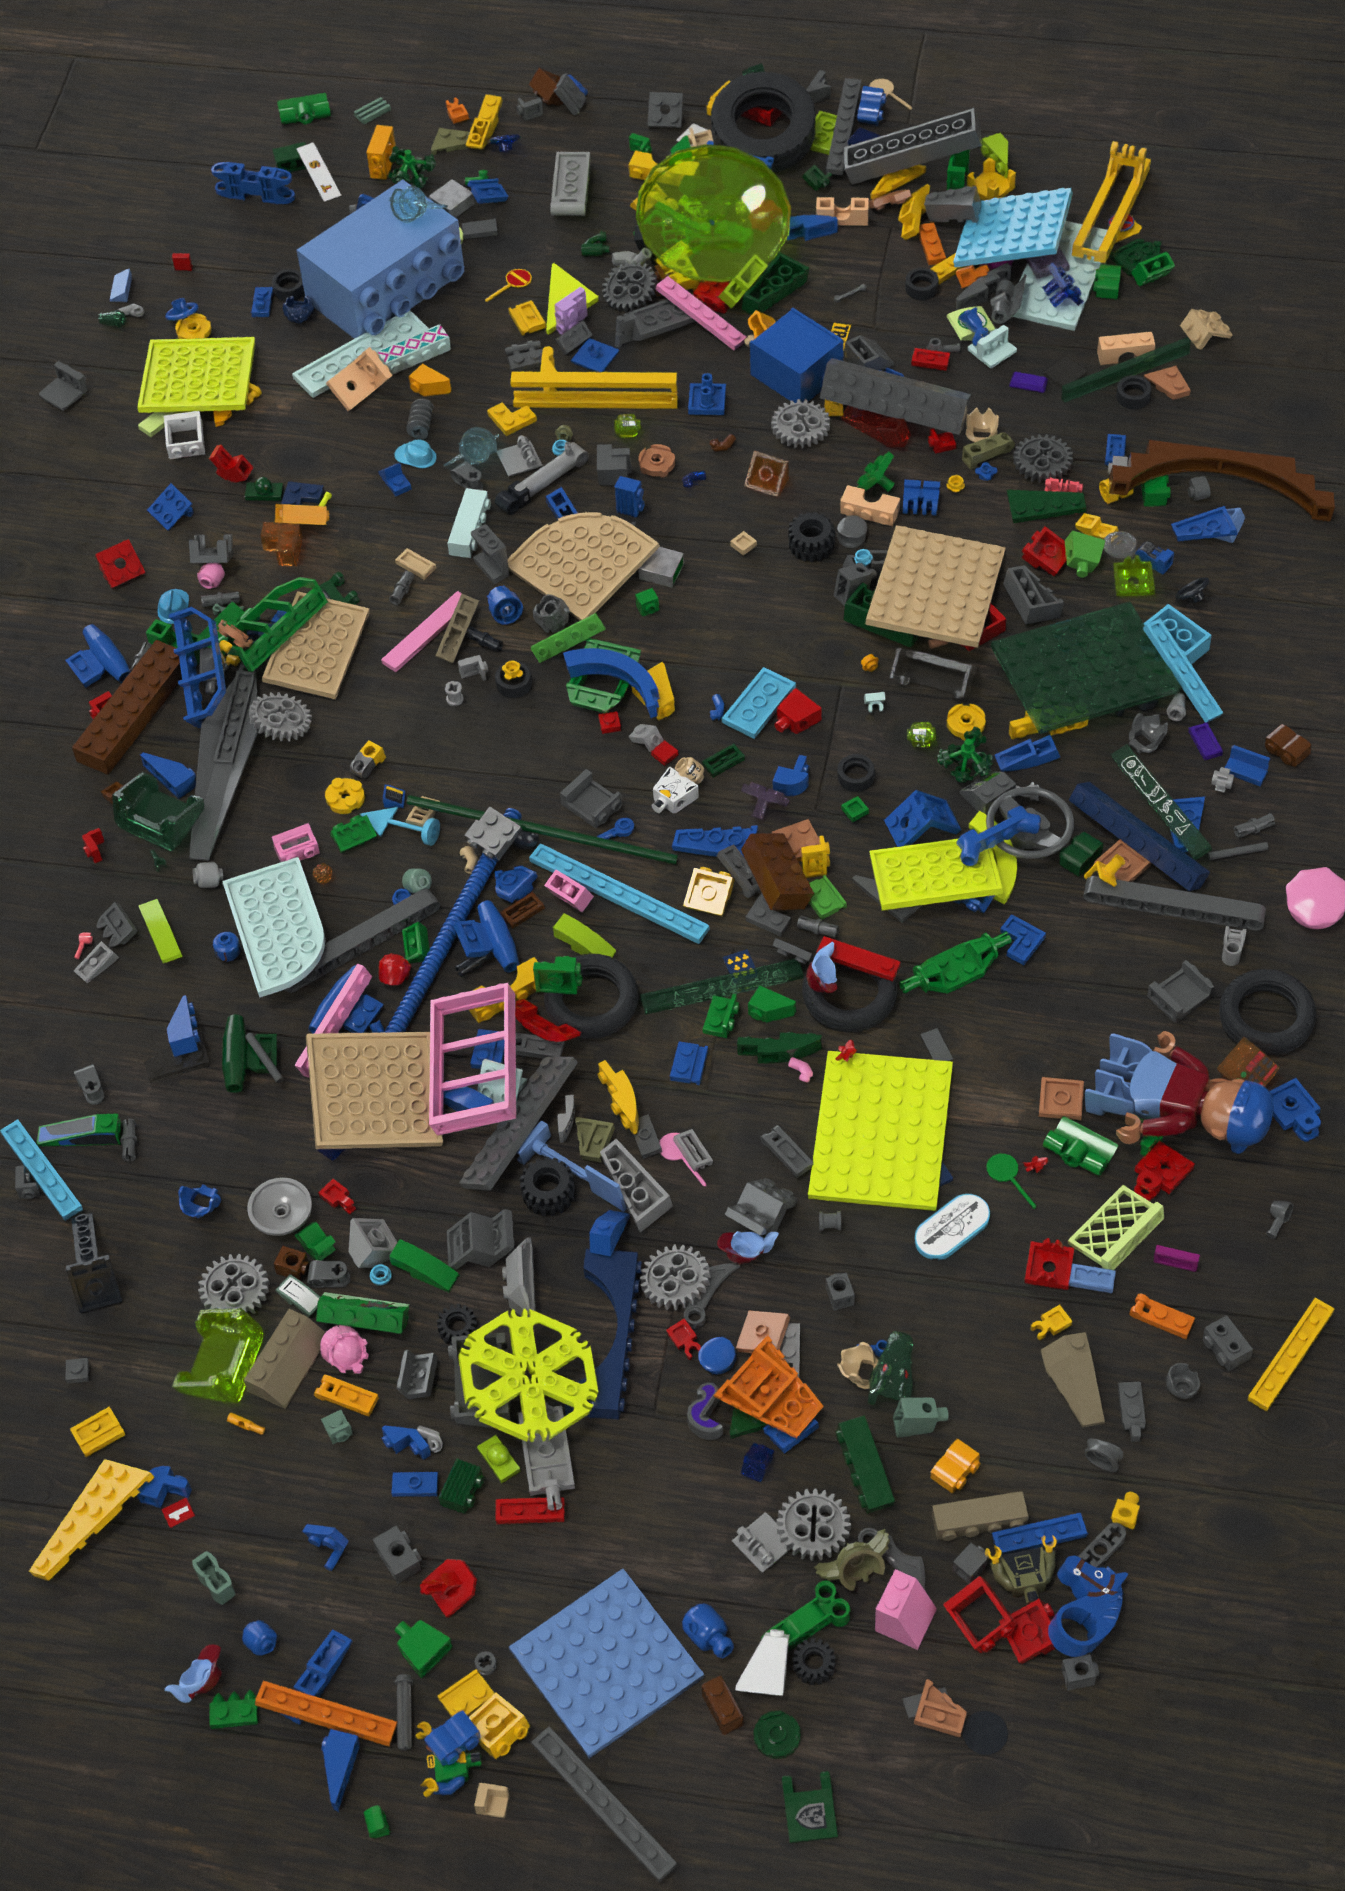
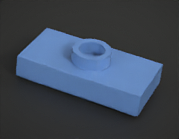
M1072 1263L1069 1286L1113 1293L1116 1271Z

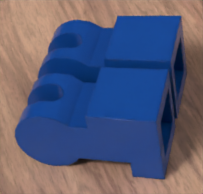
M904 479L903 514H908V510L913 509V514L917 515V509H919L920 501H922V515H926L927 510H931L932 516H937L940 482L924 481L923 488H921V480Z

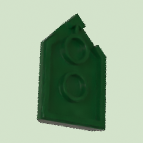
M1136 239L1111 252L1109 256L1129 276L1132 275V271L1138 263L1160 254L1161 241H1154L1152 243L1144 242L1143 239Z

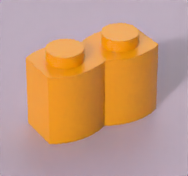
M757 310L748 318V325L754 331L755 338L775 323L774 318Z
M956 1439L945 1455L935 1464L931 1470L930 1478L953 1494L957 1489L961 1490L967 1482L966 1476L970 1472L973 1474L980 1466V1454L961 1440Z

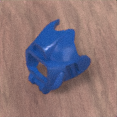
M203 1184L201 1188L193 1189L181 1186L178 1191L179 1205L182 1212L194 1218H201L207 1213L212 1212L221 1203V1198L217 1194V1189L208 1188ZM200 1194L211 1198L209 1207L194 1204L195 1196Z

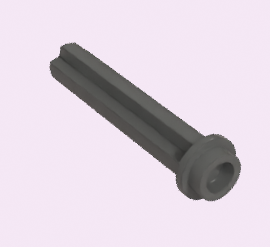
M401 1674L394 1681V1684L397 1686L398 1749L406 1751L412 1747L411 1685L413 1680L410 1675Z

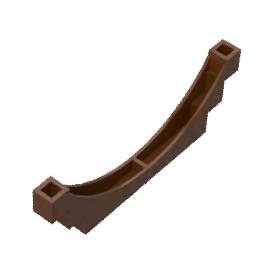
M1149 440L1145 454L1131 452L1128 465H1112L1109 476V494L1128 496V492L1136 486L1159 476L1194 471L1218 472L1264 484L1299 504L1312 515V519L1330 521L1335 509L1334 492L1315 490L1314 475L1296 473L1295 458Z

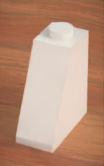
M771 1629L770 1633H765L736 1684L737 1691L783 1696L789 1635L784 1634L783 1630Z

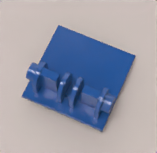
M172 483L147 509L168 531L182 515L188 517L193 515L192 503Z

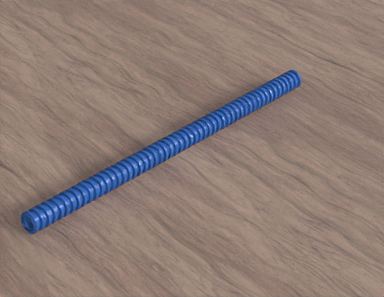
M513 808L506 809L503 814L506 817L519 820L522 818L520 812ZM483 853L480 856L477 865L469 876L459 898L456 900L445 920L446 922H444L443 927L440 929L438 936L422 962V966H420L419 971L416 973L414 981L411 982V986H409L408 991L405 993L403 1001L400 1002V1006H398L397 1011L394 1013L385 1033L405 1032L406 1028H408L415 1015L414 1013H416L425 993H427L428 988L433 982V978H435L449 949L457 938L454 928L455 923L467 919L471 912L470 910H472L473 905L484 888L483 886H485L486 881L496 866L498 860L494 857L490 859Z

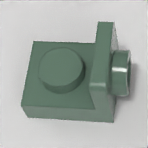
M342 1410L321 1419L332 1444L344 1442L349 1436L353 1435L351 1425L347 1422Z

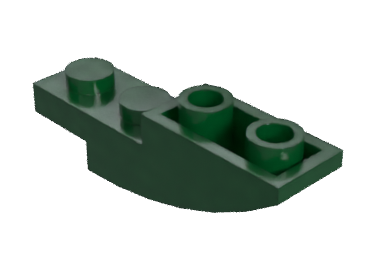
M780 1032L779 1039L746 1036L738 1037L737 1041L738 1055L757 1056L758 1063L763 1064L788 1062L792 1057L796 1059L804 1058L821 1050L822 1035L814 1033Z

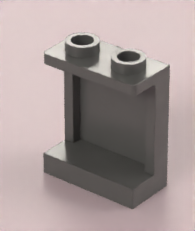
M486 524L471 531V536L482 547L483 551L473 557L475 564L493 584L509 577L506 546Z
M587 769L560 792L561 805L594 828L604 824L609 816L617 812L622 806L621 793L616 792L613 794L593 780L592 772Z
M1186 960L1182 963V968L1160 984L1154 981L1150 984L1147 997L1176 1024L1211 999L1214 986L1210 979L1205 978L1195 965H1191Z

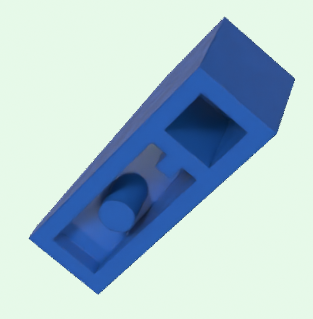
M562 487L546 496V503L557 520L564 516L577 514L576 509Z
M144 752L140 754L143 766L178 799L196 788V774L191 768L187 769L182 763Z
M609 1210L598 1217L590 1230V1253L611 1256L630 1218V1214Z
M330 1729L328 1737L325 1736L323 1739L322 1750L331 1804L335 1811H339L360 1747V1741L357 1735Z

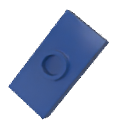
M1108 434L1105 465L1112 463L1113 456H1124L1126 435Z
M438 1472L393 1473L392 1497L437 1496Z

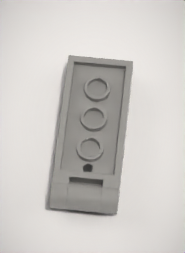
M556 152L550 208L551 216L586 215L591 166L590 152Z

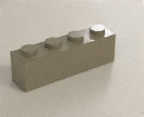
M1023 1491L932 1506V1518L937 1540L951 1541L956 1537H975L979 1533L985 1532L992 1534L1004 1529L1024 1526L1028 1523V1512Z

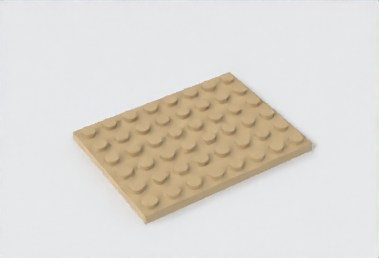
M896 525L865 625L978 648L1005 554V547Z

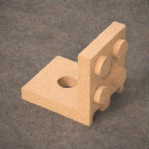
M369 347L352 363L328 380L326 384L346 410L350 411L386 382L392 374L390 369L381 362L378 354ZM347 382H351L354 385L355 389L353 391L347 388Z

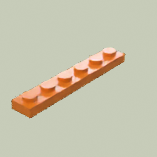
M266 1681L262 1682L255 1700V1706L333 1730L357 1735L359 1738L385 1746H390L397 1727L396 1721Z

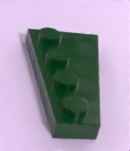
M1007 490L1013 523L1086 512L1083 493Z

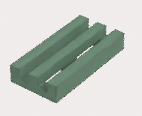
M380 97L354 111V116L360 122L366 124L390 111L391 107Z

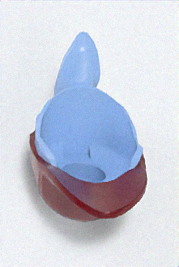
M834 942L820 949L815 955L813 962L808 966L806 979L810 988L816 992L833 993L838 988L836 984V968L830 959L834 952Z
M727 1232L719 1237L717 1245L722 1251L726 1252L730 1261L744 1264L755 1260L761 1253L769 1252L773 1248L779 1233L769 1232L763 1238L755 1232Z
M212 1644L203 1648L198 1658L192 1662L191 1667L181 1675L179 1685H168L165 1691L171 1692L176 1699L183 1703L190 1702L197 1694L211 1691L222 1676L221 1669L217 1665L221 1647Z

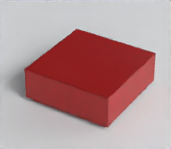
M173 253L172 260L175 270L192 271L193 266L190 254Z
M665 740L651 751V756L664 766L679 755L678 750Z

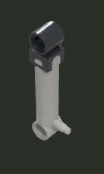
M565 442L562 454L522 482L516 480L508 486V491L503 490L498 493L495 498V504L508 515L514 514L519 507L522 509L529 504L532 496L575 466H583L588 460V452L575 442Z

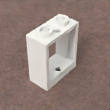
M200 411L164 416L166 447L169 459L205 454ZM197 429V441L173 444V432Z

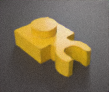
M1058 1305L1042 1314V1321L1032 1323L1031 1331L1041 1329L1042 1332L1038 1333L1037 1339L1042 1340L1049 1331L1054 1336L1072 1326V1320L1064 1309Z

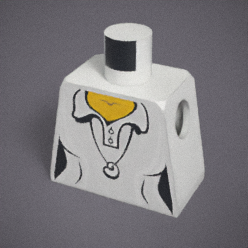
M669 767L653 788L655 802L651 806L657 813L662 812L665 808L672 813H677L699 798L698 785L688 778L680 776L679 772Z

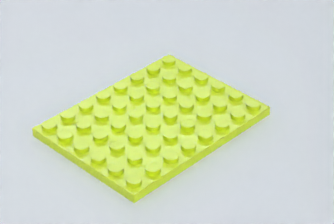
M828 1051L808 1199L936 1211L953 1062L855 1053L852 1058L849 1057L848 1062H846L844 1059L839 1061L835 1059L841 1052Z

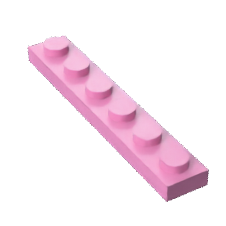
M669 276L656 285V290L732 350H736L745 343L744 340L747 338L745 335Z
M356 965L314 1034L339 1032L372 978L363 965ZM306 1046L295 1067L303 1076L309 1077Z

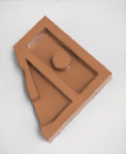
M1176 366L1144 374V378L1155 384L1157 390L1165 393L1173 400L1190 395V388Z
M926 1679L914 1724L961 1737L967 1712L959 1705L954 1704L948 1695L942 1694L933 1686V1682Z

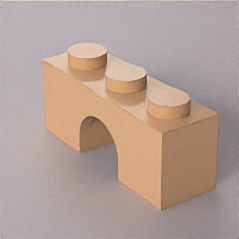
M817 197L816 215L837 217L838 225L868 226L869 198H851L850 206L839 208L834 204V198Z
M1152 332L1099 337L1097 353L1100 365L1117 364L1119 357L1126 352L1134 353L1135 361L1154 359L1155 342Z
M847 485L840 501L841 514L847 516L856 515L864 520L889 526L894 525L900 511V498L882 494L877 502H867L865 500V489Z

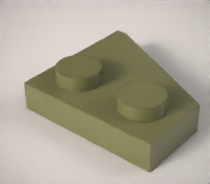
M576 1117L575 1122L578 1130L577 1136L581 1158L602 1163L603 1159L600 1151L609 1145L615 1130L614 1123Z

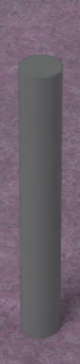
M1264 842L1208 852V859L1215 860L1268 850V843Z
M248 1033L245 1038L276 1083H281L284 1078L252 1033Z

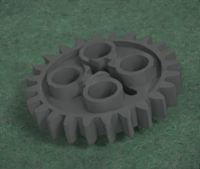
M627 261L624 267L620 264V269L614 267L615 272H609L610 278H605L606 283L602 284L604 288L602 290L603 297L608 306H611L613 310L617 308L618 312H621L623 309L627 313L628 309H631V311H634L635 307L640 309L641 304L646 306V300L652 301L650 295H656L654 290H656L658 281L652 267H648L647 263L643 265L641 261L638 264L633 261L629 265Z
M1038 434V438H1035L1032 435L1031 440L1024 438V442H1019V446H1016L1013 464L1016 465L1015 469L1019 470V474L1025 473V478L1030 476L1031 481L1037 478L1040 483L1042 479L1046 481L1050 477L1062 479V474L1067 475L1068 470H1071L1073 452H1071V447H1067V442L1061 443V438L1055 440V436L1048 438V434L1044 438Z

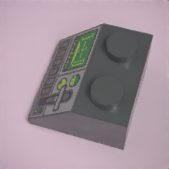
M990 771L988 775L980 777L960 790V794L978 812L981 811L987 815L991 804L1003 793L1015 789L1016 783L1004 772Z

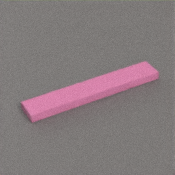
M457 591L384 656L381 659L382 664L394 672L401 669L448 626L462 593Z

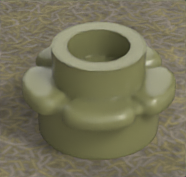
M561 425L556 429L555 435L558 440L568 442L571 440L573 432L569 426Z

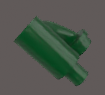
M601 230L600 234L589 238L584 244H581L582 256H603V253H610L609 246L602 245L603 242H606V232Z

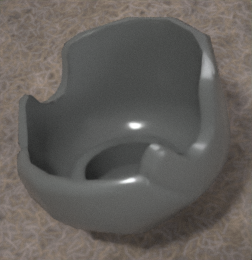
M1176 1363L1170 1367L1166 1377V1386L1174 1396L1180 1399H1188L1195 1396L1199 1391L1201 1383L1198 1373L1192 1372L1188 1364Z

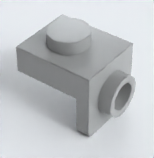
M480 655L458 661L461 678L480 674L483 681L487 680L486 673H488L486 661L482 662Z
M640 724L629 735L633 743L645 744L649 752L664 741L657 727L653 725Z

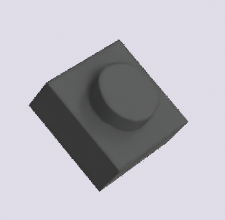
M88 1358L66 1360L67 1384L89 1381Z

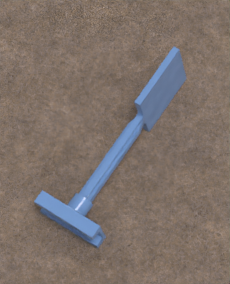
M540 1121L517 1151V1154H519L517 1161L523 1165L535 1153L549 1157L550 1160L557 1158L559 1163L561 1161L565 1162L566 1167L569 1166L571 1169V1173L589 1182L593 1193L623 1212L626 1210L619 1184L588 1165L584 1170L548 1147L545 1142L551 1137L548 1124Z

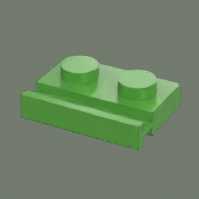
M826 875L820 880L816 879L809 883L814 895L808 903L822 920L838 912L839 909L847 907L846 901Z

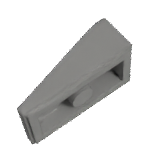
M101 941L76 967L74 972L86 983H89L119 957Z

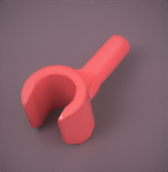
M81 933L79 935L80 944L75 954V959L80 958L85 944H92L93 937L91 933Z

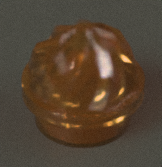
M325 863L317 864L313 870V877L319 883L329 882L333 874L331 867Z

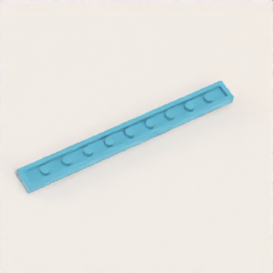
M541 843L529 857L530 862L552 873L558 870L584 886L587 890L693 942L700 944L710 930L708 924Z

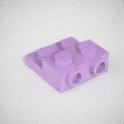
M579 287L554 304L556 329L561 335L588 316L586 291L582 287Z

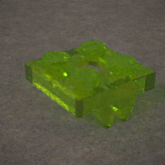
M1136 555L1134 560L1127 556L1124 562L1113 563L1116 596L1154 595L1155 586L1151 561L1141 562L1139 555ZM1136 577L1139 582L1134 584V581L1128 582V579Z

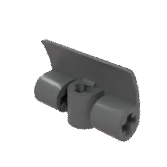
M1026 274L1015 286L1009 280H1001L998 283L996 296L990 300L993 308L991 318L995 323L1002 324L1019 310Z

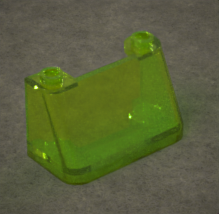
M242 1308L200 1310L196 1321V1329L203 1337L191 1373L187 1371L177 1373L172 1387L182 1394L224 1403H238L246 1387L244 1379L255 1362L263 1339L262 1327Z

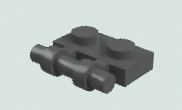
M531 340L527 341L526 344H513L511 347L505 348L506 355L513 354L508 356L512 372H523L541 367L543 350H535L541 347L540 341L533 342Z

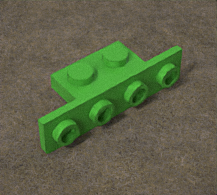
M594 613L532 645L531 650L539 663L578 643L584 642L606 628L598 615Z

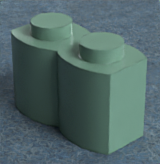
M205 1551L192 1561L199 1581L209 1589L212 1598L217 1603L223 1605L236 1595L229 1575L219 1567L216 1558L211 1553Z

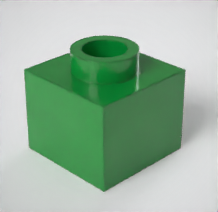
M653 588L635 594L636 607L642 617L659 611V599Z

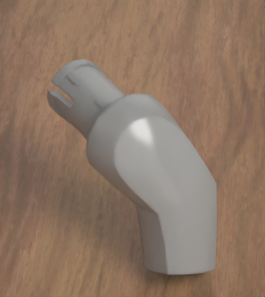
M643 248L638 255L630 251L612 253L613 266L620 267V264L625 266L627 261L629 265L633 261L636 264L641 261L644 265L652 254L647 248Z

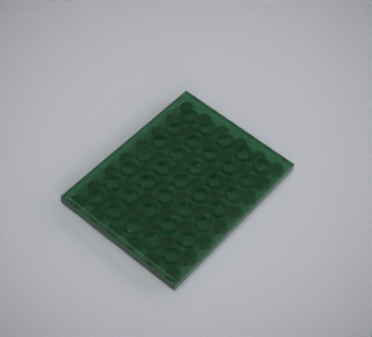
M1130 601L991 642L994 654L1039 734L1172 695L1181 690V686L1171 669L1143 630L1145 625Z

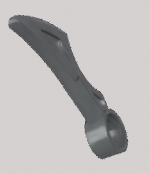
M727 1263L709 1267L711 1278H709L710 1285L705 1286L707 1292H700L701 1299L694 1298V1305L686 1302L684 1318L692 1329H699L704 1326L706 1322L704 1309L719 1285L730 1274L740 1268V1264ZM696 1313L701 1318L697 1321H691L689 1316Z
M873 1528L862 1530L859 1534L858 1542H863L866 1536L875 1537L878 1531ZM889 1535L888 1549L881 1557L896 1570L916 1578L923 1589H925V1569L922 1556H909L902 1553L895 1546L892 1536Z

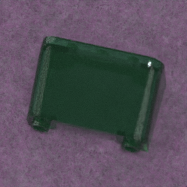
M141 772L112 794L116 824L121 829L169 851L179 847L204 810L203 798L191 795L188 797L187 803H184L160 792L156 778L144 772Z

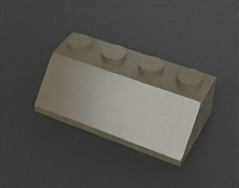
M288 1309L246 1375L244 1382L247 1391L286 1409L320 1355L321 1339L326 1332L307 1316Z

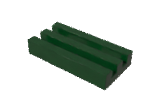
M733 743L703 760L702 765L704 768L706 767V771L710 772L712 778L744 761L745 755Z

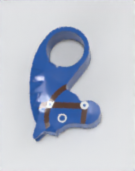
M1069 1556L1058 1570L1057 1575L1063 1584L1072 1588V1592L1077 1600L1060 1608L1049 1624L1048 1635L1058 1651L1067 1656L1080 1657L1098 1647L1114 1627L1122 1605L1121 1584L1128 1576V1573L1116 1574L1109 1567L1096 1568L1078 1556ZM1061 1619H1071L1083 1625L1088 1631V1641H1078L1070 1637L1064 1631Z

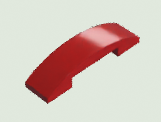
M525 999L515 1001V1018L538 1037L549 1041L562 1042L580 1036L581 1032L568 1024L556 1026L537 1015L538 1007Z

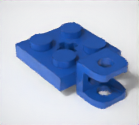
M1297 1078L1270 1091L1274 1101L1272 1116L1283 1130L1293 1126V1131L1304 1142L1319 1136L1318 1127H1320L1321 1121L1317 1114L1320 1113V1107ZM1286 1102L1295 1103L1294 1107L1286 1106Z

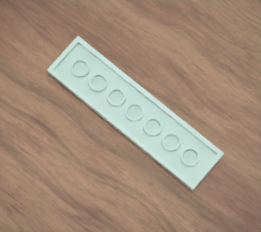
M408 311L404 317L395 316L386 321L383 330L379 334L371 335L366 332L292 373L293 379L314 398L330 389L326 382L352 363L367 348L370 347L377 353L379 349L429 328L411 311Z

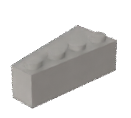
M617 1139L600 1151L612 1180L620 1185L625 1205L640 1233L673 1207L669 1194Z

